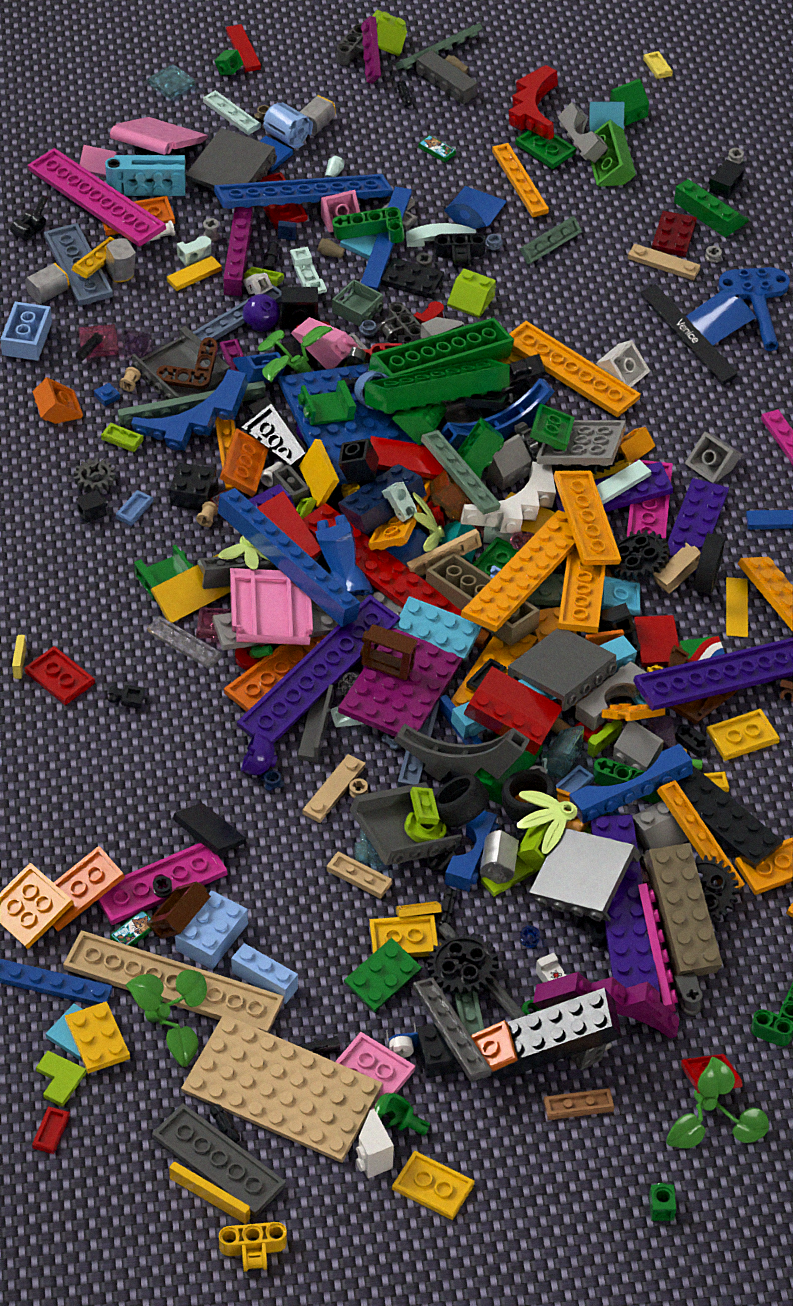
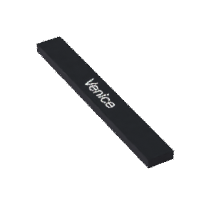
M656 284L640 292L641 297L722 385L738 377L736 370Z

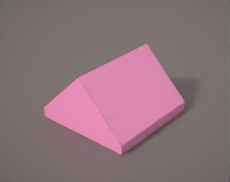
M84 145L80 166L93 175L106 177V160L113 158L114 155L123 154Z
M355 190L321 198V218L329 233L334 232L332 220L335 217L360 212Z

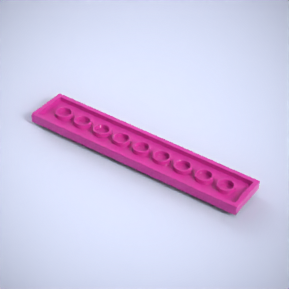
M55 148L28 164L30 172L138 247L166 230L164 222Z

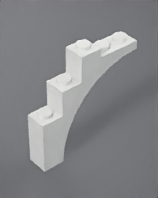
M532 462L529 482L516 495L499 501L501 506L497 511L483 515L475 504H464L461 524L499 527L500 533L519 534L523 520L536 521L540 506H553L556 489L552 466Z

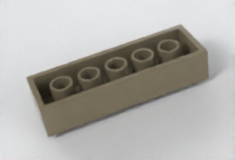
M454 552L426 570V582L461 610L492 579V577ZM525 600L497 632L487 630L512 646L539 628L540 610Z
M685 843L649 849L644 857L651 888L654 889L657 902L655 903L660 914L661 926L674 976L694 972L696 976L717 973L722 966V960L691 844Z

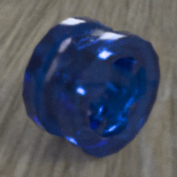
M534 926L524 927L521 930V944L528 948L538 945L539 930ZM528 934L533 935L532 939L527 938Z

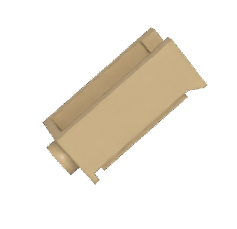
M685 543V548L680 549L665 564L666 568H660L661 573H653L655 583L670 594L697 569L701 555L699 549Z

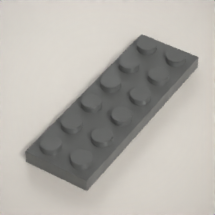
M184 1103L152 1133L154 1140L207 1181L249 1205L250 1214L254 1217L286 1186L285 1180Z

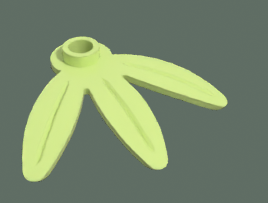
M413 492L414 498L427 514L414 513V518L429 529L430 535L423 545L424 551L428 552L435 549L439 542H442V537H445L442 526H438L425 501Z
M241 536L239 544L224 549L218 555L221 559H234L245 553L244 561L246 565L254 570L258 568V555L269 560L244 536Z
M521 791L519 793L520 798L548 809L535 811L527 815L517 823L518 828H532L554 820L549 826L542 844V853L547 854L561 838L566 822L576 817L577 808L569 801L559 803L553 797L542 792Z

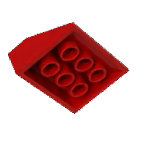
M492 666L468 703L464 715L500 736L515 728L530 739L525 750L536 755L562 711V706Z

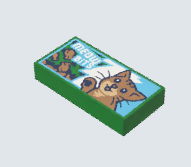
M428 135L418 145L419 149L444 163L456 155V149L431 135Z
M141 910L110 935V939L131 947L153 931L146 924L151 917Z

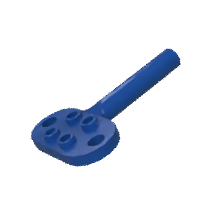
M771 267L734 269L724 272L719 278V290L731 289L741 299H747L752 302L764 349L770 352L776 350L779 345L766 299L785 294L789 289L790 278L784 271Z

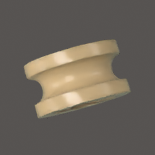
M359 778L352 780L349 784L350 796L355 798L357 795L368 794L367 782Z

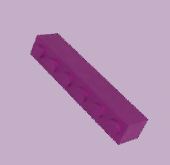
M253 207L234 208L223 278L224 295L242 296L244 273L246 272L253 225Z

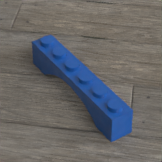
M677 744L662 751L656 762L646 772L633 780L612 786L583 787L569 794L570 802L576 806V816L584 824L625 804L632 803L638 798L649 795L669 782L678 781L693 774L692 759L683 747Z

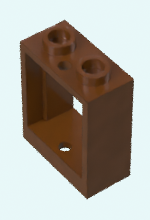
M372 624L369 631L365 630L362 636L364 644L360 651L362 656L361 664L407 681L414 668L418 640ZM378 644L402 653V659L376 650L374 645Z
M197 881L178 886L146 924L160 939L181 934L211 896L206 892V888Z

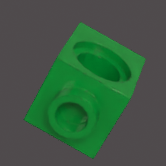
M238 49L225 50L214 60L220 75H233L244 64Z
M666 1183L651 1185L649 1192L651 1221H674L676 1213L674 1185H667ZM658 1199H664L667 1202H660Z

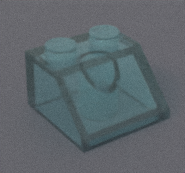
M580 725L563 729L557 737L554 736L552 738L548 751H544L540 759L542 767L546 769L547 774L560 780L568 775L582 752L584 726Z

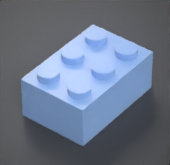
M14 302L0 339L2 355L38 360L52 324L51 307Z
M211 890L209 900L181 934L175 936L176 951L213 970L248 925V909Z

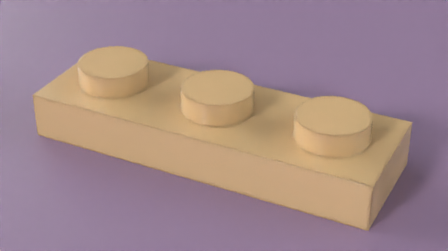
M337 852L327 865L328 872L380 899L392 885L391 878L340 852Z

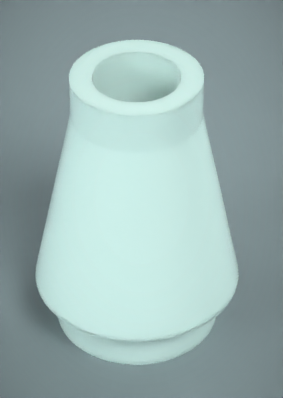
M338 156L330 158L324 178L337 177L344 169V160Z

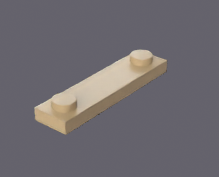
M634 244L628 253L629 260L690 280L696 278L701 267L700 264L638 244Z
M474 529L407 562L409 570L418 576L426 574L428 568L453 552L461 557L481 547L482 543L477 529Z
M348 754L303 808V815L321 823L347 791L350 782L356 779L364 770L365 762Z

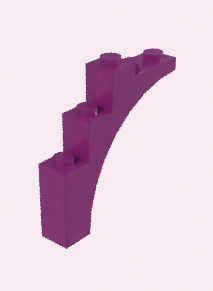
M579 972L536 985L533 1004L541 1010L605 988L615 1000L617 1014L641 1021L659 1030L668 1038L677 1037L679 1017L660 1001V992L648 982L625 988L614 977L591 983Z

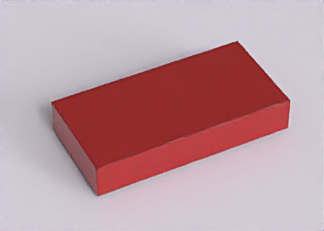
M48 1106L32 1143V1148L54 1154L70 1118V1112Z

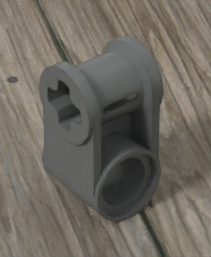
M695 972L673 976V990L676 991L681 1010L689 1016L697 1015L701 1010L702 992Z

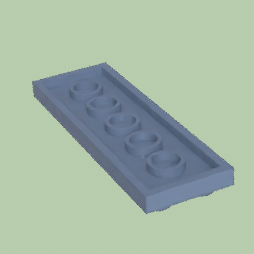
M78 223L44 232V238L58 266L67 273L69 287L79 306L113 297V291L101 268L87 279L72 271V266L92 251Z

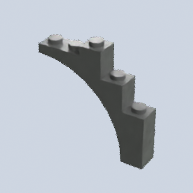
M404 724L393 741L424 762L426 765L423 770L440 781L451 768L460 775H474L480 768H483L496 779H499L521 756L530 739L515 728H512L506 734L493 741L461 745L433 739Z

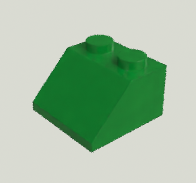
M640 79L611 90L610 102H624V126L648 116L649 101Z

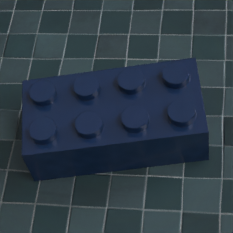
M397 464L338 502L341 513L346 516L347 520L356 529L367 535L396 516L394 508H392L388 498H385L381 491L394 483L404 482L413 502L416 503L413 492L421 498L427 496L422 477Z

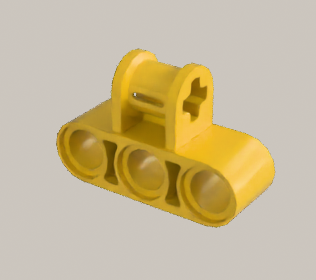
M280 1222L227 1226L219 1232L220 1252L226 1256L242 1255L244 1272H247L248 1269L257 1268L267 1270L266 1253L280 1252L287 1245V1230ZM275 1235L280 1236V1238L274 1239L272 1237ZM252 1237L257 1238V1240L250 1241L248 1239ZM229 1239L234 1240V1241L231 1242V1243L225 1242L226 1240H229Z

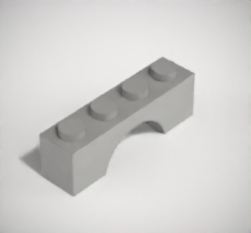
M571 102L558 116L561 121L560 126L565 131H568L567 136L574 141V146L581 151L580 155L585 160L590 159L595 163L609 149L604 140L593 131L584 134V129L589 119L583 110Z
M631 661L627 665L620 667L613 676L606 678L603 684L598 688H594L588 696L577 702L575 718L594 731L607 721V718H602V709L608 708L606 702L618 696L635 698L640 694V691L634 684L633 679L635 675L647 672Z

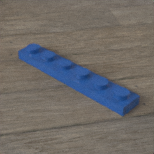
M0 959V983L90 1005H97L106 1001L108 1003L113 991L112 985Z

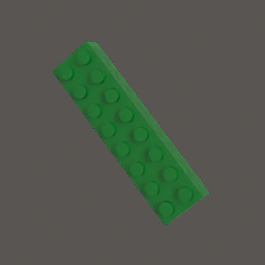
M493 317L372 353L368 371L381 372L388 377L484 358L497 361L510 357L514 339Z
M484 358L364 382L365 405L373 407L374 410H382L385 414H393L395 410L407 411L410 410V407H425L429 403L441 404V401H455L458 397H472L473 394L485 395L488 391L499 392L502 391V388L510 387V365Z

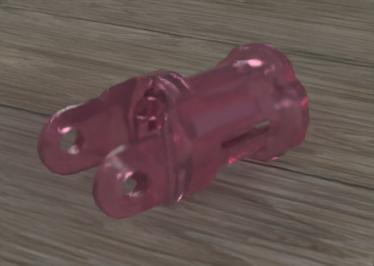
M528 531L523 533L516 532L511 536V545L514 549L520 550L535 534Z

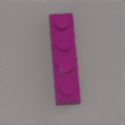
M369 16L362 23L361 30L363 34L362 44L364 46L366 82L373 84L381 76L376 17Z

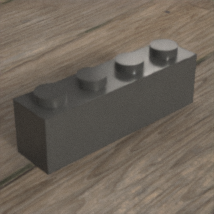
M429 51L417 58L416 72L461 104H465L478 95L477 81L433 51Z

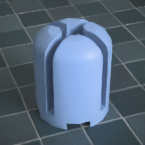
M283 102L272 105L265 113L263 125L266 132L294 149L304 145L302 142L308 134L311 136L313 122L310 121L309 117Z

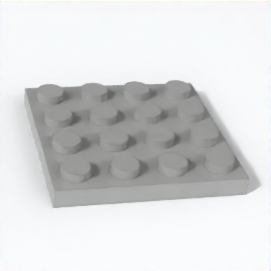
M574 420L566 450L554 449L551 445L542 443L536 457L537 464H544L546 466L552 464H562L564 466L571 464H581L583 466L590 464L612 465L626 430V420Z

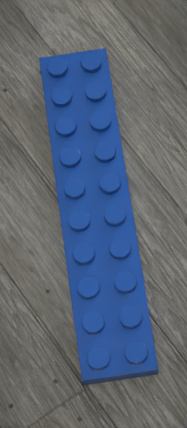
M383 174L214 185V192L222 207L227 209H233L234 207L249 208L259 205L265 207L273 204L285 205L287 203H318L322 197L355 190L357 199L385 198L393 194V189Z

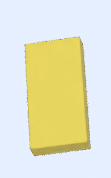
M659 51L644 54L643 60L656 79L672 76V69Z
M18 635L16 639L12 663L14 679H22L26 654L25 635Z

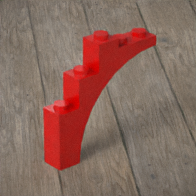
M544 65L516 81V94L512 95L513 108L508 110L509 124L520 131L527 128L548 140L554 138L553 122L545 118L537 107L541 99L550 90L558 86L557 70Z

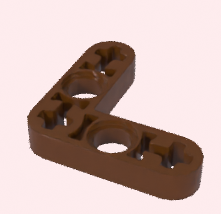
M207 337L201 341L195 369L162 365L157 369L156 375L167 385L199 390L208 388L218 351L216 340ZM212 344V347H210L208 355L206 346ZM203 360L211 362L208 367H202L200 363ZM168 372V375H166V377L163 378L162 374ZM181 374L189 376L186 381H180L178 377ZM201 377H204L205 381L199 383L198 380H200Z

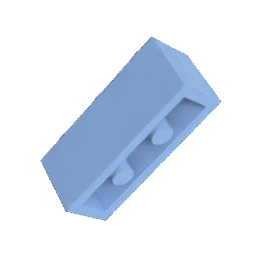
M245 943L231 958L233 974L255 987L284 996L283 1003L285 1004L298 989L297 973Z

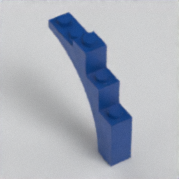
M228 369L223 381L207 399L194 408L178 415L152 419L133 417L131 422L133 431L143 436L154 437L157 440L164 439L167 447L172 450L185 451L192 432L198 435L210 436L217 417L223 420H235L248 386L246 373Z
M540 378L518 401L484 420L500 432L505 441L511 432H515L514 426L521 422H525L532 429L539 404L545 405L555 391L544 379ZM478 421L471 423L448 422L440 433L455 451H458Z

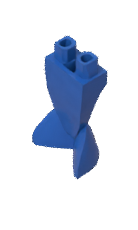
M344 514L336 516V526L332 527L329 526L328 520L318 521V531H315L322 553L331 569L330 575L353 596L373 595L374 591L370 581L356 565L355 536Z

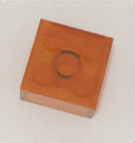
M445 469L429 484L432 502L436 506H442L446 510V515L452 520L455 518L460 522L464 504H474Z

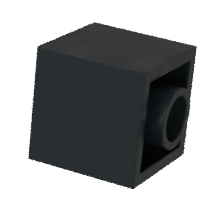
M369 438L342 443L338 465L347 482L350 484L376 479L379 457Z

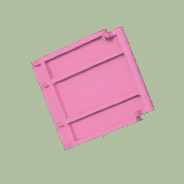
M151 117L117 123L110 131L111 139L166 155V153L170 154L172 149L203 143L208 138L206 134Z
M230 568L232 631H236V642L310 644L309 635H312L313 620L312 602L308 595L281 570Z

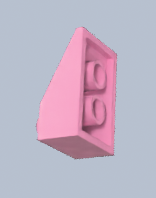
M309 317L293 330L291 334L300 343H303L302 338L313 328L318 326L331 327L333 331L328 332L315 343L306 347V349L325 369L336 368L348 357L350 349L352 347L357 348L358 344L346 332Z

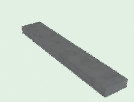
M432 977L414 982L413 990L469 1080L474 1081L491 1076V1068L435 979Z

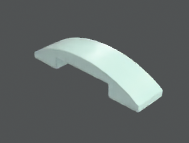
M429 224L407 231L406 244L407 247L425 246V241H434L435 236L438 234L476 233V230L459 224Z
M308 247L290 250L294 268L302 287H318V294L327 292L323 280L319 279L314 268Z

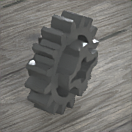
M525 422L515 425V435L519 434L532 462L537 461L536 457L541 443L529 437L531 428Z
M88 458L87 463L81 461V466H76V471H74L75 485H78L79 490L84 488L85 493L89 490L91 492L97 490L101 494L102 489L108 491L109 486L114 485L113 481H116L115 468L111 466L110 462L106 464L105 459L98 461V458H95L92 461Z

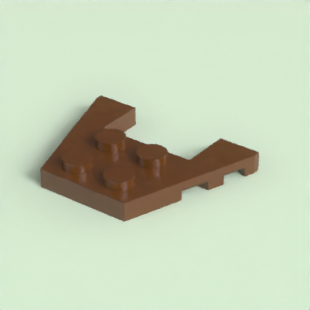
M674 645L670 652L668 667L684 664L690 654ZM739 690L668 708L697 724Z

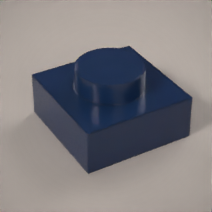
M279 221L278 239L296 241L297 223Z

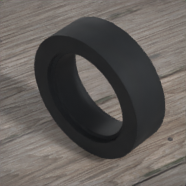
M707 533L697 567L694 591L712 595L721 565L725 537Z

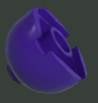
M256 294L246 302L242 314L244 321L248 322L253 330L263 332L270 330L276 324L280 316V309L276 300L271 296Z
M254 733L247 747L248 751L246 756H244L241 771L257 776L266 773L269 767H274L278 756L274 755L275 747L269 738Z

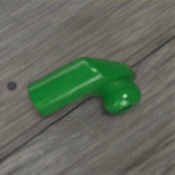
M259 645L251 646L249 651L250 657L254 659L273 654L271 645L259 647Z

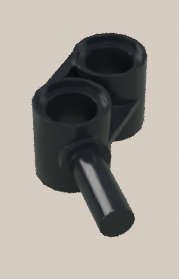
M42 195L35 210L29 209L24 213L22 220H14L10 226V232L27 241L38 231H41L46 224V218L42 216V211L48 197Z

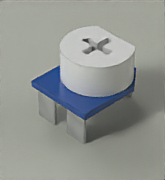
M415 1024L414 1033L396 1034L389 1039L386 1030L387 1043L391 1051L402 1058L408 1057L414 1052L413 1048L417 1047L418 1032H416Z

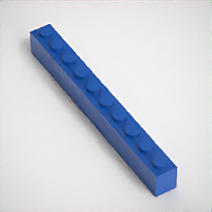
M236 488L220 494L218 513L341 627L358 619L360 602Z

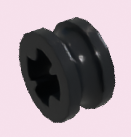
M159 876L154 879L153 893L157 897L165 898L172 893V881L170 878ZM166 885V888L159 889V886Z

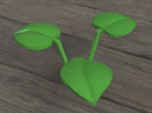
M327 326L313 328L302 338L301 349L303 356L296 355L294 357L279 342L285 336V333L282 330L271 333L258 346V350L266 352L277 344L286 355L270 361L262 370L264 377L272 382L277 373L287 364L297 374L310 372L312 368L307 363L309 358L306 355L305 348L315 343L328 332L333 331V329Z
M185 970L179 973L175 985L176 990L181 996L168 1003L162 1002L163 997L161 994L163 993L164 986L157 976L144 974L133 978L125 986L131 992L138 1006L145 1010L147 1021L150 1023L159 1022L160 1025L165 1024L174 1027L167 1032V1045L175 1060L182 1067H186L197 1052V1035L190 1027L180 1028L179 1024L166 1021V1019L170 1015V1006L183 999L189 1007H196L204 1001L207 994V984L201 972L195 970Z
M711 1057L708 1066L698 1080V1090L700 1093L696 1090L694 1091V1098L698 1102L696 1105L698 1118L693 1113L685 1114L679 1118L671 1128L666 1143L669 1146L678 1148H692L698 1145L705 1135V1127L700 1124L703 1121L702 1109L713 1110L715 1107L720 1109L733 1122L737 1123L732 1133L737 1140L744 1143L761 1139L768 1132L770 1126L767 1115L759 1108L745 1110L738 1120L717 1101L719 1094H727L732 1090L735 1077L731 1069L724 1062Z

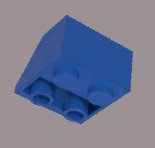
M279 352L236 357L233 358V362L240 372L246 373L248 384L260 381L269 383L270 381L264 377L262 370L270 361L281 356ZM285 367L277 373L272 382L278 381L279 376H283Z

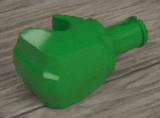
M386 1093L380 1096L374 1106L380 1119L383 1115L389 1116L390 1121L384 1126L385 1128L396 1125V1129L402 1131L408 1127L422 1136L429 1129L430 1122L413 1115L414 1108L410 1105L411 1103L396 1093Z

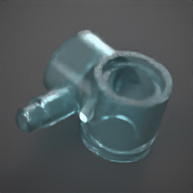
M361 829L360 842L354 843L355 860L360 863H369L372 866L383 865L384 863L380 856L375 852L376 850Z

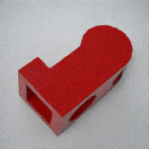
M438 301L431 302L422 314L416 312L413 316L420 324L435 317L443 318L444 305Z

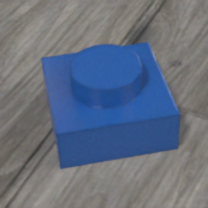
M110 383L94 390V396L104 406L120 399V393Z

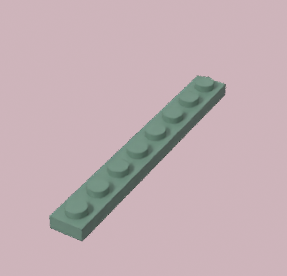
M264 381L248 384L242 402L265 397ZM214 391L118 409L119 426L131 425L133 417L152 419L178 415L202 403Z

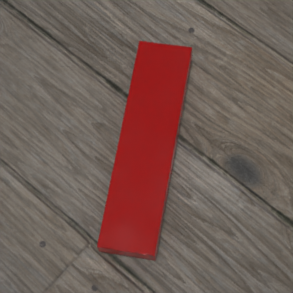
M242 24L226 27V33L234 50L238 49L244 63L242 65L244 72L260 70L261 64Z

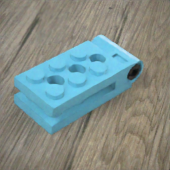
M114 155L113 158H109L105 162L106 183L121 194L124 192V196L186 195L185 155Z

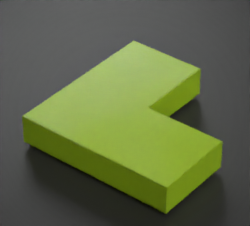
M50 1051L46 1052L36 1066V1072L53 1079L43 1093V1098L61 1107L65 1105L87 1073L86 1068Z

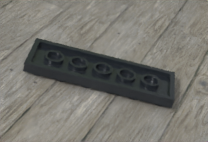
M693 766V774L676 781L709 831L753 869L782 846L783 841L695 766Z

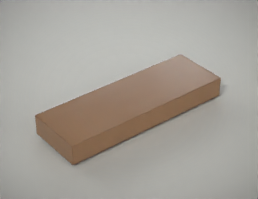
M610 1088L545 1096L543 1098L547 1120L614 1112L615 1108Z

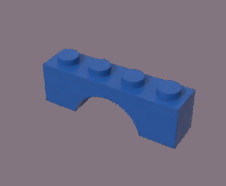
M483 811L478 817L466 824V837L475 846L466 854L452 856L445 874V885L468 892L472 884L476 885L479 877L478 869L481 868L485 838L489 833L499 829V824L496 823L497 814Z

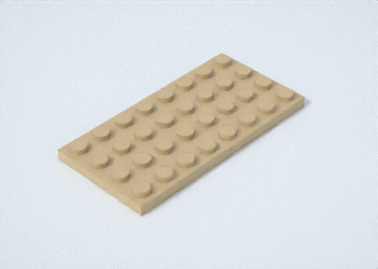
M223 1014L181 1089L183 1093L213 1106L220 1104L224 1111L343 1163L379 1096L383 1083Z

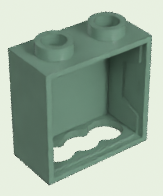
M354 279L332 299V313L359 327L363 321L371 320L384 306L383 294ZM351 288V292L349 293V295L345 296V298L339 302V298L343 297V295L346 292H348Z

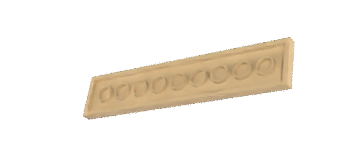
M82 930L63 964L65 970L126 990L128 989L125 985L133 978L144 974L155 975L163 983L164 990L161 996L163 997L162 1002L165 1003L181 996L176 990L175 985L179 973L185 970L201 972L207 984V994L204 1001L196 1007H189L183 999L174 1004V1006L217 1020H221L223 1014H226L267 1033L270 1032L284 1002V996Z

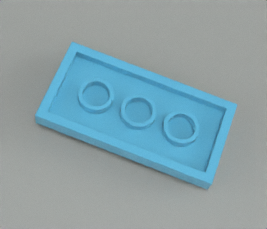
M410 596L399 615L400 620L394 626V628L430 642L446 652L456 654V656L463 658V661H466L482 629V626L459 615Z

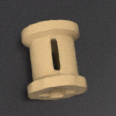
M134 367L126 368L125 376L120 380L119 386L127 392L134 391L135 383L141 377L140 371Z
M208 501L204 502L202 512L196 517L197 522L204 527H210L213 524V517L218 514L217 505Z

